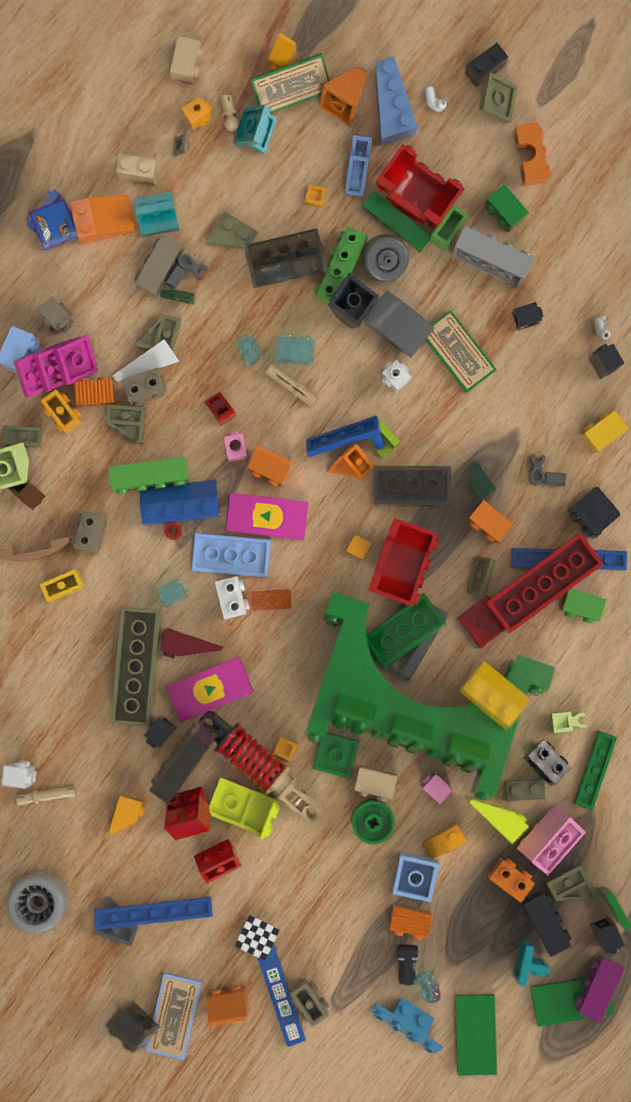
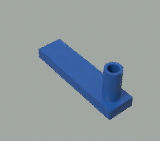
M374 416L306 439L307 454L309 457L367 438L370 439L376 450L382 449L385 446V442L380 435V420L378 416Z

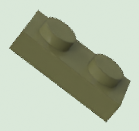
M3 426L2 445L11 446L23 442L25 447H42L43 428Z
M476 556L466 593L486 597L495 564L494 559Z
M544 779L505 781L506 801L545 799Z

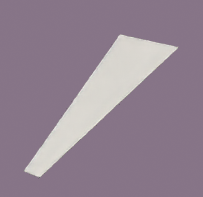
M162 340L114 374L113 377L118 382L156 367L161 368L179 362L167 342Z

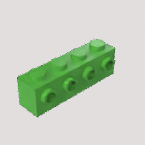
M348 226L345 232H340L337 240L340 242L338 248L333 249L330 255V259H332L330 266L326 265L322 276H325L322 283L319 282L315 289L317 300L328 304L347 274H353L367 242L368 235Z
M185 456L108 467L111 490L117 492V494H126L131 489H135L136 492L146 491L147 487L153 486L155 489L166 488L168 484L183 486L185 482H189Z

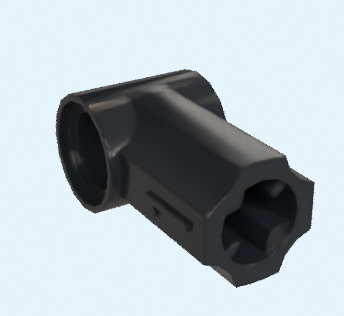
M398 945L399 984H416L418 945Z

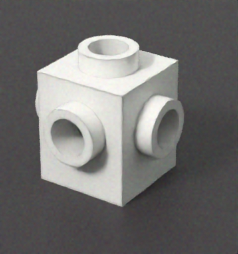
M396 360L392 363L390 361L382 368L384 370L381 375L383 377L381 379L386 387H391L396 393L411 381L412 377L408 373L409 369L403 362L399 363Z

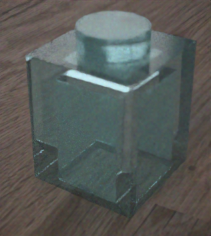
M244 335L235 343L246 367L263 359V355L253 335Z
M179 579L157 589L165 607H169L187 598L186 592L189 591L185 582H180Z

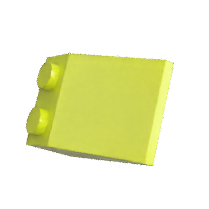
M469 795L466 797L512 844L529 827L525 823L527 819L517 810L513 812L504 806Z

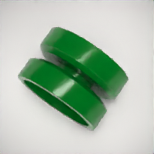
M369 798L361 801L355 807L351 823L355 835L361 841L376 845L385 842L391 836L395 826V819L391 809L385 802ZM373 817H375L376 823L371 824L369 820H372Z

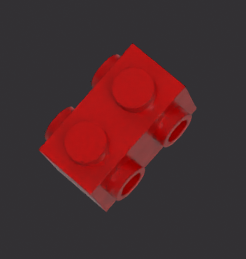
M229 838L194 856L199 873L206 883L242 866L236 849Z

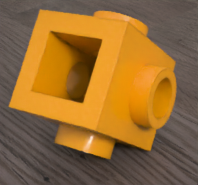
M200 96L190 99L181 108L182 114L192 130L199 126H205L212 118L210 104L207 100L203 101Z

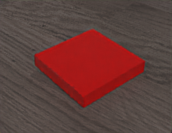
M486 595V597L457 617L480 648L504 631V628L484 603L490 598L489 595Z

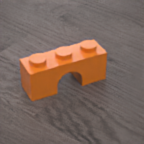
M538 122L517 125L513 132L516 150L526 149L533 155L531 161L523 162L520 167L523 187L546 183L548 176H550V167L546 165L545 161L547 150L542 145L543 130L539 128Z

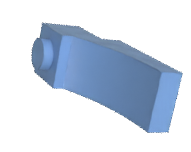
M354 134L345 194L364 195L372 136Z

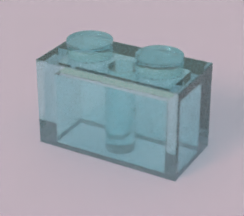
M286 333L282 334V336H277L276 362L313 366L315 339L306 335L296 338L292 334Z

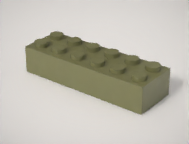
M121 607L110 724L152 726L162 610Z

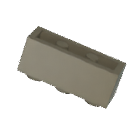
M162 234L161 238L156 239L152 254L147 255L144 260V268L142 271L139 270L134 279L138 289L156 299L165 285V280L184 251L182 244Z

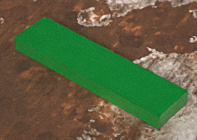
M374 190L363 202L362 208L421 253L430 242V234Z
M597 731L573 804L593 811L617 737Z

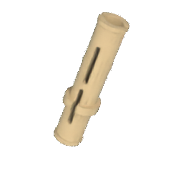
M274 365L267 369L265 374L294 394L293 397L296 399H301L310 407L318 400V397L306 390L303 384L299 385L274 367ZM279 375L280 377H282L284 380H286L287 382H289L290 385H288L287 383H285L283 380H281V379L278 378L277 376ZM293 387L297 388L302 393H304L306 397L300 394L298 391H296Z
M75 785L17 794V806L40 805L43 802L75 798L77 796L75 794L76 788Z

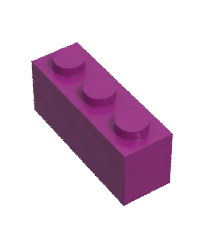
M599 954L598 958H595L592 962V972L589 977L585 978L583 983L584 990L582 995H578L575 1006L580 1014L601 1023L624 971V967Z

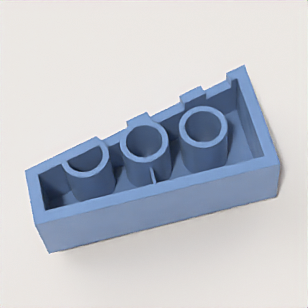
M391 57L376 62L375 77L380 145L383 146L415 136L418 126L395 58Z

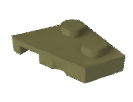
M225 212L206 243L209 246L218 245L227 248L249 249L258 231Z
M162 314L157 322L147 330L143 338L136 342V347L150 350L162 340H165L173 351L182 320Z
M107 404L105 423L136 443L143 445L146 408Z
M580 864L546 882L556 901L599 899Z

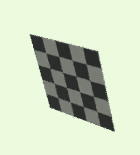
M249 915L235 947L265 961L280 930Z

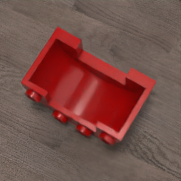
M402 144L377 178L376 185L380 192H386L385 198L402 213L421 224L428 222L429 227H438L465 188L462 187V183L457 179L449 177L447 182H445L440 174L431 172L425 163L416 161L418 154H416L414 148Z
M394 518L377 561L368 591L409 606L417 605L420 594L417 592L419 588H422L425 580L422 575L424 570L428 571L431 560L428 559L432 550L437 549L440 541L437 539L438 533Z

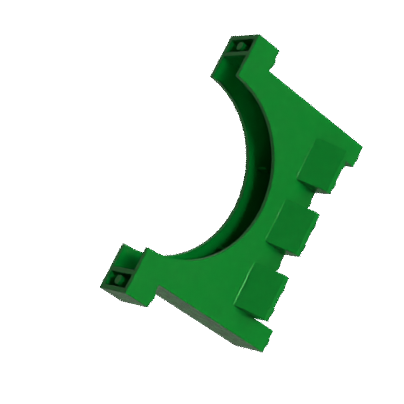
M332 591L323 620L330 626L337 627L339 625L341 627L304 733L305 736H308L307 740L318 743L319 740L323 741L330 722H332L333 727L343 729V727L351 729L350 732L356 735L368 732L371 733L370 737L381 740L384 738L383 740L387 741V745L398 748V746H402L406 752L412 754L420 753L421 751L426 752V756L434 759L438 757L439 760H442V764L446 766H460V770L467 773L477 770L471 793L475 794V798L484 801L496 797L520 715L505 730L474 703L458 707H434L418 703L402 695L384 679L370 655L366 637V618L369 603ZM517 655L516 661L511 660L504 678L525 695L529 693L538 696V694L541 695L549 690L556 667Z

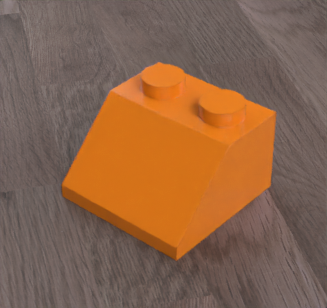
M256 445L247 468L251 471L250 475L258 479L262 476L268 479L267 483L277 487L278 485L283 486L292 468V461Z
M233 985L228 990L222 991L221 988H217L207 993L206 1006L209 1027L248 1020L250 1009L246 986Z

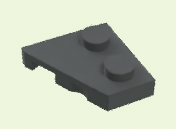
M107 897L103 909L119 907L112 898ZM138 926L95 930L94 934L132 946Z

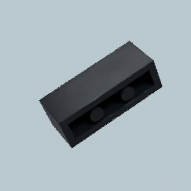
M541 890L522 901L550 957L572 947L569 942L572 938L567 929H562L560 923L563 921L559 913L553 911L551 905L554 903L549 894L545 895Z

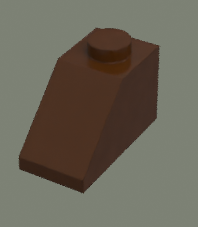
M28 479L26 483L8 487L19 500L32 510L45 497Z

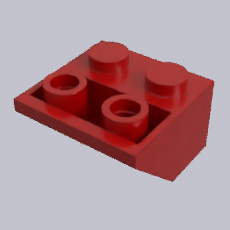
M201 786L167 796L164 829L175 840L210 831L211 813Z

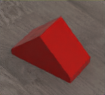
M221 392L205 401V404L220 426L236 417L234 409Z

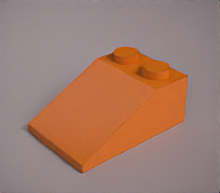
M128 194L88 197L70 202L77 236L81 244L136 232Z

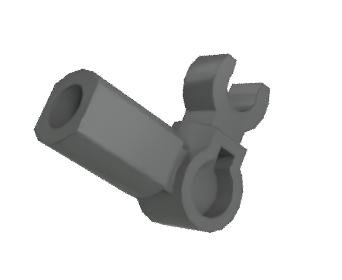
M181 254L178 258V266H174L165 283L171 288L176 289L185 275V270L192 271L194 276L201 280L203 276L198 274V270L203 269L207 272L208 268L204 264H197V261L192 259L189 254Z
M535 454L531 455L530 462L533 467L530 468L528 478L530 484L538 486L541 483H545V485L565 486L566 474L546 472L544 474L542 465L545 462V455L541 456L540 462L535 461Z

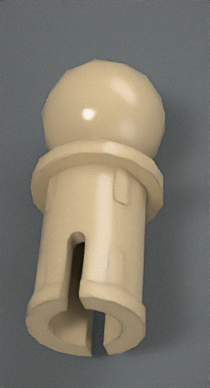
M225 94L219 97L223 109L222 117L226 118L224 126L228 131H235L239 126L238 119L234 117L237 112L234 110L231 95Z

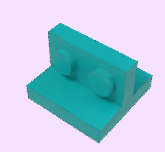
M267 105L244 108L233 144L237 146L247 145L261 154L266 153L277 120L275 116L270 114L271 108Z
M172 192L134 199L136 216L139 220L142 237L179 230Z
M525 938L520 940L513 973L517 984L524 987L527 985L529 971H531L532 975L543 977V974L549 975L550 966L545 959L533 957L534 946L529 939Z

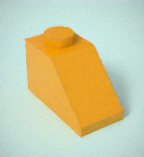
M282 33L278 35L268 58L271 71L294 63L297 59L296 43Z
M121 794L108 834L113 835L135 823L139 817L143 818L146 806H143L144 800Z
M453 822L422 843L430 856L436 858L453 851L467 842L456 822Z

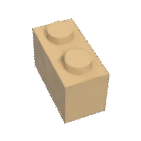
M178 36L170 68L171 79L193 84L194 79L198 78L200 70L198 62L202 60L204 48L201 47L199 40Z
M119 154L116 174L118 179L156 185L159 166L157 160Z
M359 766L354 791H358L357 795L368 797L369 794L376 795V799L381 801H387L388 798L393 799L397 775Z

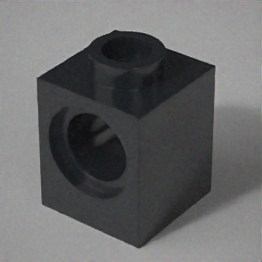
M536 302L513 310L512 315L517 330L540 324L543 312Z

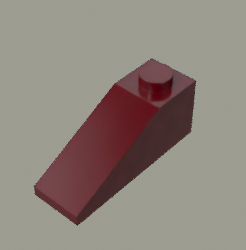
M167 628L160 650L164 651V656L174 659L175 656L221 651L223 646Z

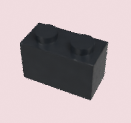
M496 42L467 64L465 74L474 86L478 87L484 82L486 73L491 72L495 74L506 66L508 55Z
M604 344L598 347L592 353L594 356L589 360L600 380L617 371L625 364L614 344L609 346Z
M162 715L158 717L144 736L147 738L145 741L153 748H160L177 727Z
M608 916L590 924L599 946L607 954L618 953L625 946L616 924Z

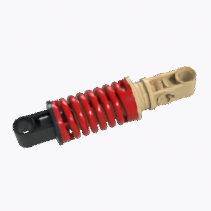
M214 711L206 712L199 719V729L217 743L214 751L224 755L226 760L231 758L230 764H236L237 770L243 767L241 773L243 775L247 774L249 780L254 777L253 784L259 783L258 787L265 795L271 792L274 793L279 801L283 800L307 822H315L322 812V804L304 787L299 785L295 777L289 776V766L282 764L280 759L274 760L275 755L269 754L268 749H263L264 746L258 744V740H252V735L247 734V731L238 722L230 726ZM205 718L211 719L213 725H208L205 722ZM308 808H314L317 813H310Z

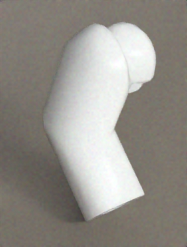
M433 87L425 88L427 106L436 112H442L447 106L446 101L435 98Z
M601 315L594 320L595 330L598 336L607 340L610 338L611 333L604 328L603 325H606L608 321L604 315Z

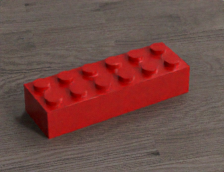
M577 533L484 603L504 630L510 634L604 564L583 535Z

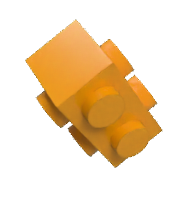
M55 389L41 400L44 405L42 409L48 417L52 416L56 420L54 425L60 432L64 431L66 434H69L82 424V421L79 419L82 415L75 407L72 409L69 406L70 400L64 392L60 394Z

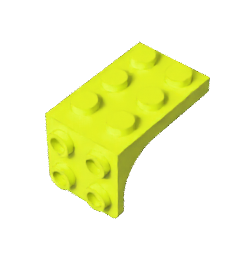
M220 777L209 805L211 816L246 829L263 840L265 836L269 837L273 827V823H270L272 818L276 819L280 805L277 804L278 799Z

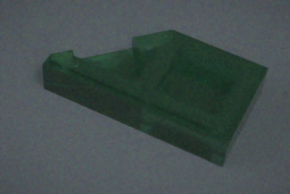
M177 289L161 290L160 294L161 298L192 305L195 304L196 300L194 293Z
M474 461L469 485L477 497L482 500L496 490V487L479 463Z

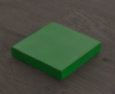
M327 732L324 740L319 742L313 769L350 779L360 741Z
M607 887L599 888L601 896L617 923L625 931L630 929L631 923L614 894Z

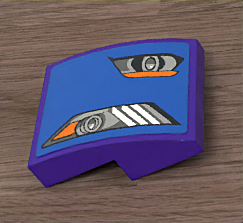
M65 199L29 212L44 251L78 238L76 227Z

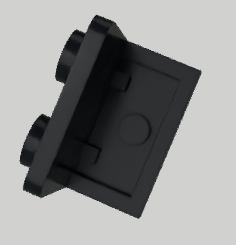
M594 487L568 509L571 519L575 523L578 522L582 527L583 533L592 539L597 538L606 527L620 516L618 509L599 487Z

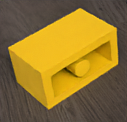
M607 411L599 417L601 420L595 425L592 422L584 428L585 433L581 436L594 453L600 451L629 429L616 411H613L611 414Z
M74 569L41 583L40 587L46 601L52 603L86 588L80 571Z

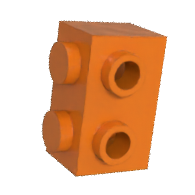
M500 857L487 876L515 899L522 902L535 884L531 880L533 876L524 869L522 872L515 868L517 864L509 858L504 860Z

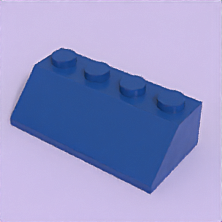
M216 480L185 483L183 486L166 485V488L162 489L147 487L146 491L140 492L142 525L151 526L220 518Z

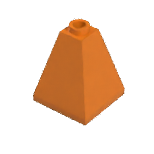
M354 66L327 82L323 86L319 108L351 127L368 75L366 70L362 67Z

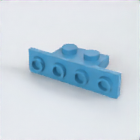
M403 997L398 1000L392 1013L378 1003L371 1007L370 1012L373 1013L375 1018L387 1022L393 1030L401 1031L407 1035V1039L422 1045L425 1051L437 1053L442 1050V1045L427 1036L435 1018Z

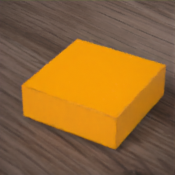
M308 184L304 204L323 208L327 188Z
M354 535L346 552L363 560L372 543Z
M280 736L273 754L290 762L298 744Z

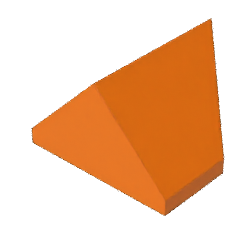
M353 443L327 472L362 479L375 466L360 447Z

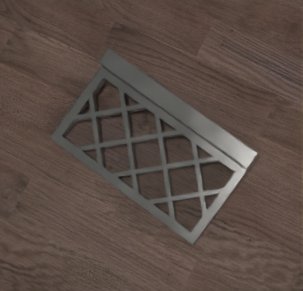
M401 603L395 613L404 608L406 604ZM434 606L445 621L449 614ZM440 630L415 647L413 651L403 656L405 664L402 670L395 668L394 664L388 668L410 681ZM371 653V657L377 661L373 653Z

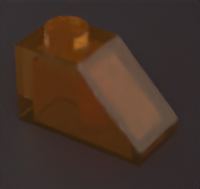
M290 589L251 591L253 611L292 609Z

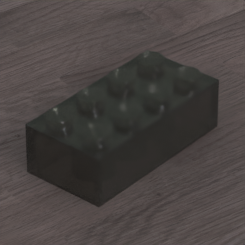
M317 228L243 246L253 288L328 271L325 252Z
M373 466V506L449 507L451 505V466Z
M202 719L197 724L193 722L182 736L180 742L172 750L170 756L162 764L161 769L150 781L153 785L149 791L166 804H169L220 732Z

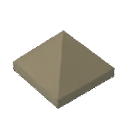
M185 133L174 138L173 155L175 157L187 153L191 149L188 134Z

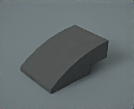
M388 290L385 291L364 319L365 324L369 328L380 334L384 340L410 358L413 357L434 330V327L427 320Z

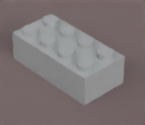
M464 226L452 253V257L518 288L524 282L535 259L531 257L530 253L526 251L520 252L509 243L497 241L492 235L479 233V230L472 226Z

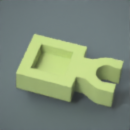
M570 711L551 713L553 733L573 731V726L585 728L586 723L580 724L578 722V718L585 717V713H577L572 716Z

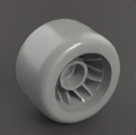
M43 870L27 873L13 884L7 895V914L11 922L23 932L30 934L47 932L54 928L65 916L69 905V893L65 883L54 873ZM37 895L44 899V904L36 902Z

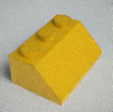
M485 661L459 691L505 730L512 725L530 701V698Z

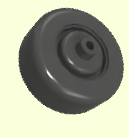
M381 234L373 237L365 245L362 253V263L372 278L381 282H390L398 279L406 271L409 263V253L407 247L400 239L390 234Z

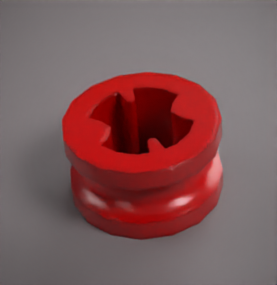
M169 523L164 528V533L168 539L177 540L182 535V529L177 523ZM172 526L178 529V534L175 533L176 536L174 537L168 533V529L171 530L170 527Z

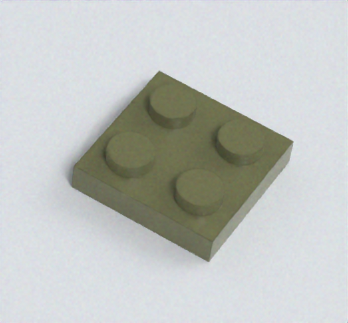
M491 72L486 73L478 111L501 122L510 123L517 85Z

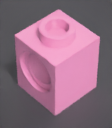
M239 432L228 433V437H224L229 462L247 459L243 434H239ZM235 441L241 444L240 449L237 451L230 448L231 444Z
M429 773L422 780L423 785L421 787L439 804L453 791L436 773L432 775Z

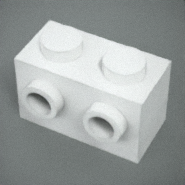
M238 576L216 581L215 584L224 620L246 615L250 607L248 599L243 598L242 591H245L243 579L239 580Z
M23 760L5 765L1 785L23 789L31 786L37 778V771H34L35 766L30 765L29 761Z

